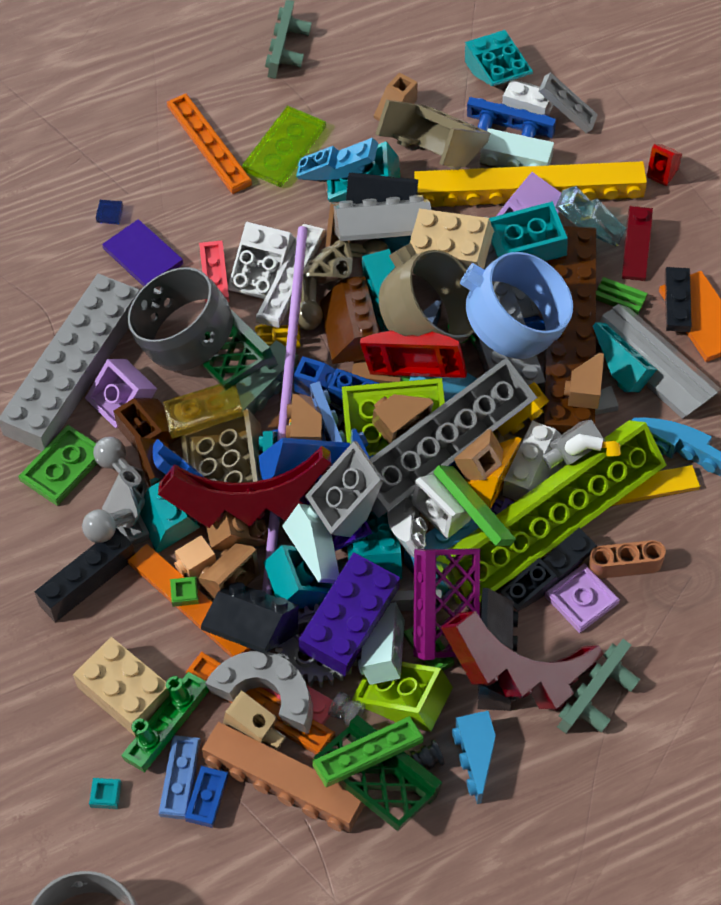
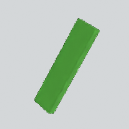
M438 465L433 471L435 476L495 546H511L516 538L454 466Z
M409 716L313 760L312 766L327 788L423 743L424 737Z

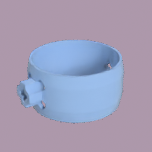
M511 252L504 254L491 262L485 270L472 263L460 282L462 286L470 290L466 299V313L474 332L488 347L506 357L527 359L541 353L562 335L572 317L573 300L564 279L547 262L528 253ZM492 281L510 284L524 292L541 312L546 331L527 327L509 315L498 301Z

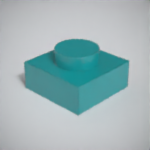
M263 431V436H259V451L264 452L277 442V431Z

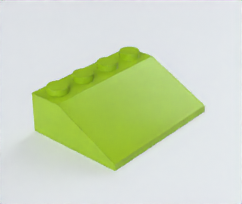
M442 378L342 387L346 442L351 443L352 429L355 428L358 433L363 431L369 444L365 447L368 455L377 454L389 444L372 424L374 405L381 398L387 397L388 399L393 394L430 398L434 402L433 412L445 403Z

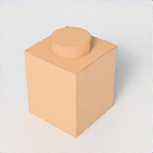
M202 536L197 537L175 551L177 561L174 564L182 576H196L199 578L201 572L207 566H212L216 562L215 553Z

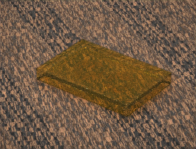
M220 384L163 402L172 439L244 416L236 385L225 390Z

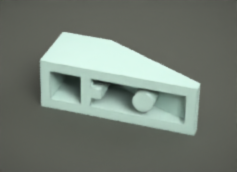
M298 504L282 527L317 581L321 583H334L339 576L332 535L312 505Z
M396 602L390 603L362 647L358 667L361 675H365L370 685L401 679L405 620Z

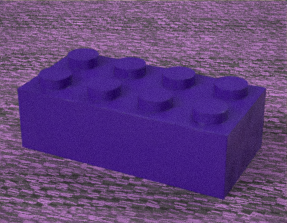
M353 552L299 638V651L346 676L366 640L397 593L400 577Z

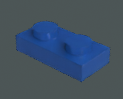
M201 766L185 815L186 822L213 828L229 777L228 772Z

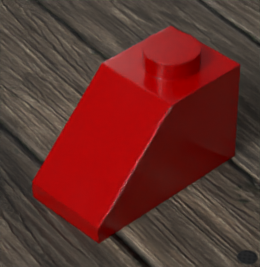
M654 144L651 150L646 177L667 186L679 170L682 153L662 144Z

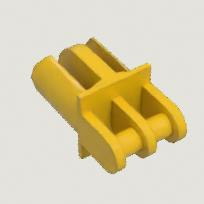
M262 324L255 327L257 335L269 347L276 340L284 346L287 345L288 325H280L277 328ZM298 325L296 349H297V348H300V346H301V345H300V326H299V325Z

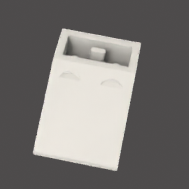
M246 222L229 280L228 290L265 299L296 238L290 232Z

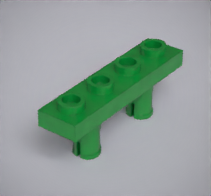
M190 672L183 679L177 676L170 677L165 685L170 695L151 719L147 722L139 718L133 722L131 729L136 737L121 755L123 760L145 773L209 692L205 684L206 681Z

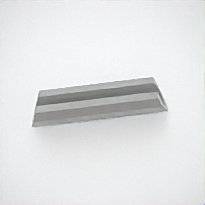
M617 304L612 310L602 315L599 323L608 324L657 369L646 386L681 418L693 412L721 390L720 387L631 308Z

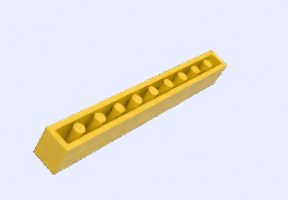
M643 161L414 171V179L418 180V195H423L424 199L427 198L430 201L431 207L506 204L531 172L569 198L568 201L643 198L647 185Z

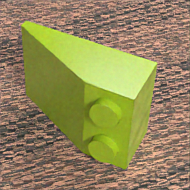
M402 662L401 679L370 685L364 675L351 701L359 707L394 722L410 716L419 730L431 732L453 686L441 668Z

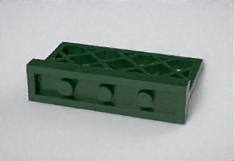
M233 311V327L229 336L233 338L231 342H226L220 349H228L227 353L218 354L217 352L211 359L201 364L225 390L236 385L263 366L271 370L278 365L271 348ZM208 331L205 333L206 340L211 339V333ZM244 348L242 353L233 354L235 349ZM246 360H256L250 365H245ZM223 361L222 366L213 367L214 362ZM230 361H239L238 365L229 366ZM226 373H234L233 376L224 380Z
M356 715L350 721L349 726L316 754L313 760L337 750L335 749L337 747L338 749L343 747L342 742L346 739L354 742L377 730L360 716ZM405 752L378 763V766H372L359 772L361 782H351L348 778L338 782L396 831H399L427 803L430 805L437 798L443 783ZM365 773L379 774L380 783L366 782ZM385 774H392L399 780L400 784L386 783ZM367 790H381L383 800L372 799L368 795ZM387 791H401L402 800H388ZM406 791H413L421 799L419 801L407 800ZM389 807L403 808L404 816L398 820L389 812Z

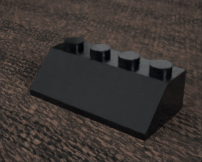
M483 588L480 619L503 645L517 652L518 636H513V627H518V612L513 611V601L489 588ZM498 681L487 686L478 684L477 709L510 711L511 701H516L517 697H506Z

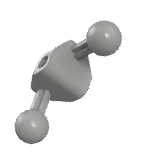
M115 437L100 439L93 450L94 459L97 464L107 469L114 468L119 473L103 504L102 510H93L83 519V533L87 539L95 543H103L111 539L117 527H134L145 504L144 496L147 489L144 478L145 472L140 468L130 466L126 462L125 446Z

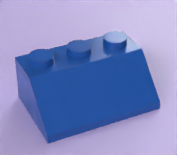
M281 438L259 455L261 480L273 478L292 470L310 458L321 446L330 451L331 463L333 465L350 446V443ZM322 475L318 477L315 484L321 479Z

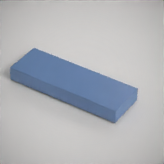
M173 736L159 809L160 817L185 820L192 796L201 744L200 738Z

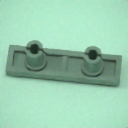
M286 0L284 8L280 7L277 20H280V23L275 24L273 36L277 37L276 39H271L269 51L272 52V55H267L265 67L269 68L267 76L269 78L276 79L279 65H282V63L298 66L299 68L302 66L304 54L285 50L284 45L287 33L294 32L309 36L312 22L293 18L294 1Z
M622 639L617 646L614 643L611 644L603 655L607 658L603 665L597 663L588 675L592 678L588 686L582 683L573 695L577 698L573 706L567 703L558 715L562 721L557 727L565 734L577 718L579 720L581 718L584 719L600 733L605 729L611 719L591 705V699L607 678H613L630 692L640 681L639 677L621 665L622 661L620 660L631 647V644L625 639Z

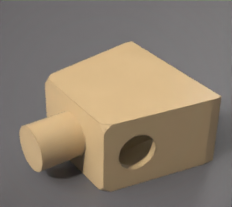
M240 691L225 712L223 724L261 743L265 742L275 750H278L286 736L274 729L277 720L275 715L243 691Z

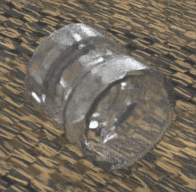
M341 691L331 703L328 715L335 719H342L344 724L349 726L350 721L356 715L362 717L365 704L358 700L352 701L349 695Z

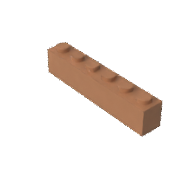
M219 721L202 748L205 763L216 770L222 768L228 771L229 775L237 781L243 782L246 780L252 783L253 787L263 794H268L269 792L277 796L281 803L290 807L295 805L301 808L302 812L310 818L317 819L319 817L327 821V825L336 831L341 832L344 830L350 833L365 806L339 783L326 788L315 769Z

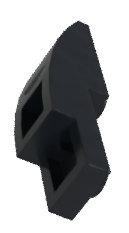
M579 527L542 560L538 558L504 587L500 593L502 596L513 601V607L520 611L545 596L546 591L579 568L578 565L590 556L592 550L597 545Z

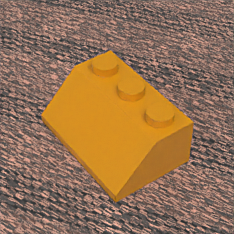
M519 437L499 443L503 449L502 465L485 480H466L490 509L503 489L504 479L518 452L521 442Z

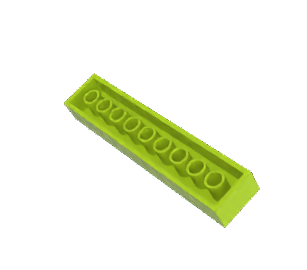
M629 420L604 438L605 442L616 441L620 444V456H606V448H601V451L592 450L572 464L561 468L497 514V518L516 538L511 546H495L479 527L450 548L480 549V602L483 588H489L495 592L528 568L538 558L543 557L562 543L579 527L581 529L667 466L646 422ZM472 554L464 555L458 562L465 571L472 565ZM444 555L436 558V566L442 572L450 563ZM454 567L446 575V578L454 585L462 574ZM467 580L458 589L465 598L471 593V584ZM453 594L456 603L461 604L462 601Z

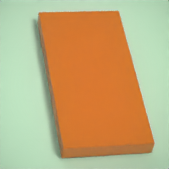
M698 271L690 274L692 327L691 331L686 333L704 361L709 362L721 357V299L703 272ZM665 284L659 287V293L664 300Z

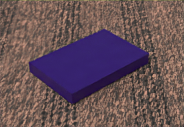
M139 219L102 244L103 249L143 287L158 275L183 265V259Z

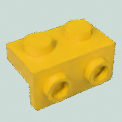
M535 382L528 386L537 398L497 428L502 436L509 431L514 435L525 426L524 420L529 417L533 421L543 413L541 408L549 400Z

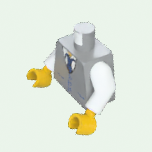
M587 420L579 422L550 443L552 450L542 457L547 466L552 469L559 463L563 465L572 464L590 451H601V448H606V456H620L621 447L616 441L605 442L593 421Z

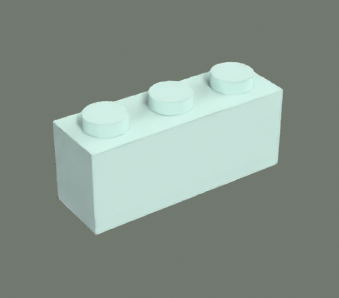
M490 128L487 129L491 134L488 143L481 149L480 163L500 168L550 165L554 142Z

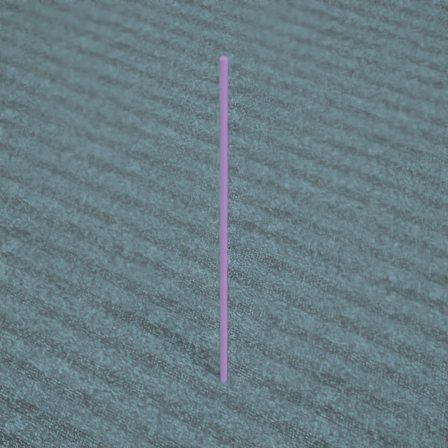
M304 226L298 227L277 441L281 438H286V425H289L287 404H291L307 240V227ZM271 511L265 560L277 550L280 517ZM264 567L262 590L272 595L273 588Z

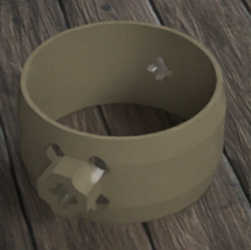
M411 243L389 255L395 268L385 277L379 290L380 312L387 329L403 336H420L433 331L449 336L459 341V343L467 340L474 333L466 313V299L470 290L460 284L467 268L457 258L440 250H428L417 254ZM412 274L426 280L439 294L448 314L449 333L437 328L422 312L414 295Z

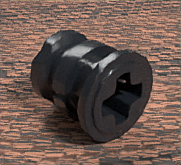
M434 739L431 740V745L429 746L422 745L418 751L414 749L409 751L410 756L424 768L432 769L436 763H439L441 766L445 765L442 752Z

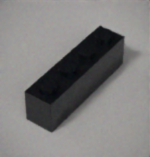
M116 528L111 539L92 545L34 591L39 606L56 623L129 564L128 559L135 554L133 543Z

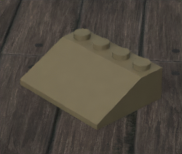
M249 409L183 432L181 433L183 459L210 480L229 483L260 481L259 455L263 453V451H259V436H262L261 423Z

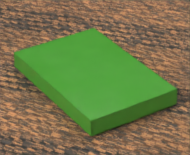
M67 425L18 476L19 480L58 506L97 465L93 455L96 443L70 425Z

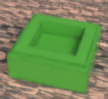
M196 576L170 579L173 607L199 604Z

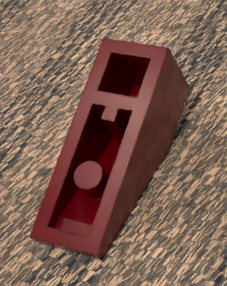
M629 206L622 279L646 280L653 208Z

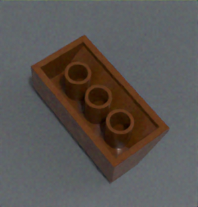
M365 276L342 279L320 301L332 364L365 360L360 345L361 338L379 333Z

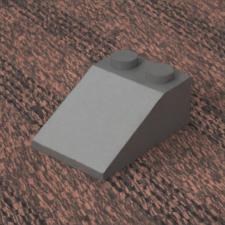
M353 441L305 496L331 535L351 537L367 520L384 480L359 443Z

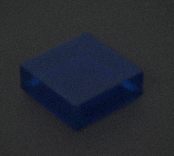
M100 200L96 213V222L119 224L123 202Z

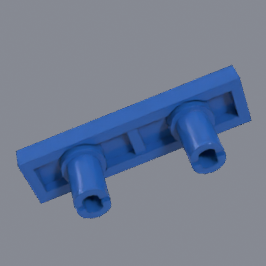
M469 97L467 117L480 120L477 127L483 130L491 129L493 123L522 131V136L534 138L536 134L551 139L554 136L555 118L532 113L525 109L508 107L505 104L489 102L482 98Z

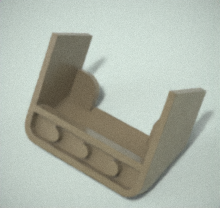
M386 99L375 135L395 138L398 140L397 144L405 147H410V144L421 146L442 156L439 164L459 170L461 167H466L488 143L491 133L430 106Z

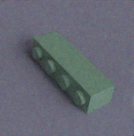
M276 340L270 348L278 365L271 370L263 366L236 385L225 390L212 403L213 417L219 420L249 409L253 415L258 410L261 411L266 406L268 400L282 390L286 346ZM295 354L294 373L299 365L298 354Z

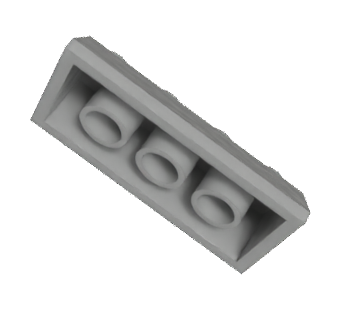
M423 195L409 196V200H400V197L386 198V202H377V199H364L361 204H353V201H340L339 205L334 206L335 234L340 241L412 236L419 209L431 210V204L427 198L424 199Z

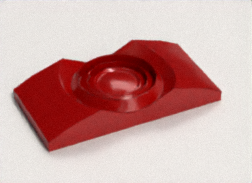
M390 330L372 334L360 340L371 375L466 378L467 376L460 343L449 336L433 331L420 336H403Z

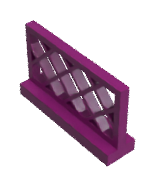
M414 549L413 656L423 660L457 657L450 644L443 651H436V640L441 635L446 638L441 627L458 613H461L465 607L471 612L476 611L478 616H480V549ZM472 554V565L465 571L458 562L464 555ZM436 555H444L450 561L449 565L442 572L436 567ZM455 567L462 576L453 585L446 578V575ZM467 580L471 584V593L465 598L458 589ZM441 581L450 588L442 599L436 594V587ZM453 594L462 601L454 612L445 604ZM441 608L450 615L442 626L436 622V613Z

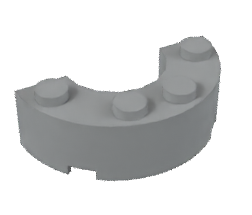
M249 651L235 655L221 663L205 682L212 694L231 702L235 700L240 691L245 693L250 689L259 687L271 689L280 695L281 707L279 716L283 724L307 734L310 731L313 720V703L310 692L298 669L291 662L277 654Z

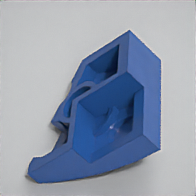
M159 439L153 444V461L155 466L164 474H167L175 464L192 474L204 477L178 454L167 448Z

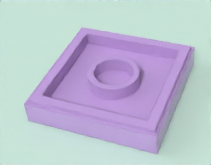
M585 563L545 592V598L579 633L617 606L620 601Z

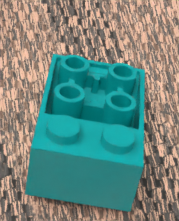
M506 30L465 42V63L475 77L490 86L533 74V70Z
M370 512L366 522L372 534L347 545L348 560L354 552L402 579L400 541L390 529L387 512L379 518L374 512Z

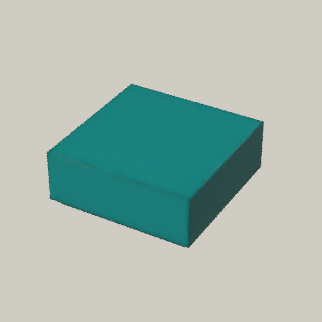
M93 778L89 800L90 808L118 809L121 779Z

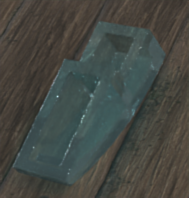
M577 186L562 191L555 206L562 215L578 227L596 228V238L615 247L619 246L626 228L598 198L590 201Z

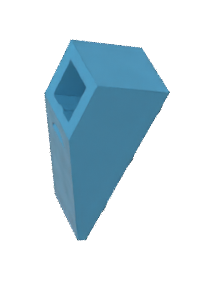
M489 711L457 717L456 727L452 729L455 745L460 744L462 753L459 754L461 767L463 770H467L470 779L466 780L470 796L475 795L477 804L482 802L496 737Z

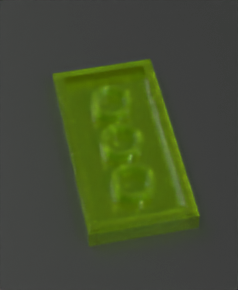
M287 105L241 165L246 173L282 187L297 167L300 158L305 156L326 128V121Z

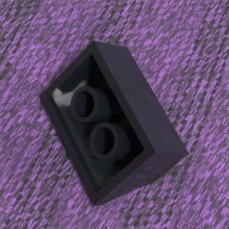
M351 172L348 174L346 201H353V204H361L364 199H377V202H386V198L400 197V200H409V196L418 195L417 179Z
M234 582L218 591L201 624V630L266 654L298 634L299 605L289 602L285 598L269 595L263 590H255L245 586L243 583Z

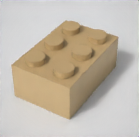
M419 209L410 243L417 254L428 250H440L457 258L467 269L472 263L484 269L494 230L489 218Z
M112 637L73 674L77 687L134 736L136 735L131 729L133 722L139 718L148 722L170 695L165 686L166 681Z

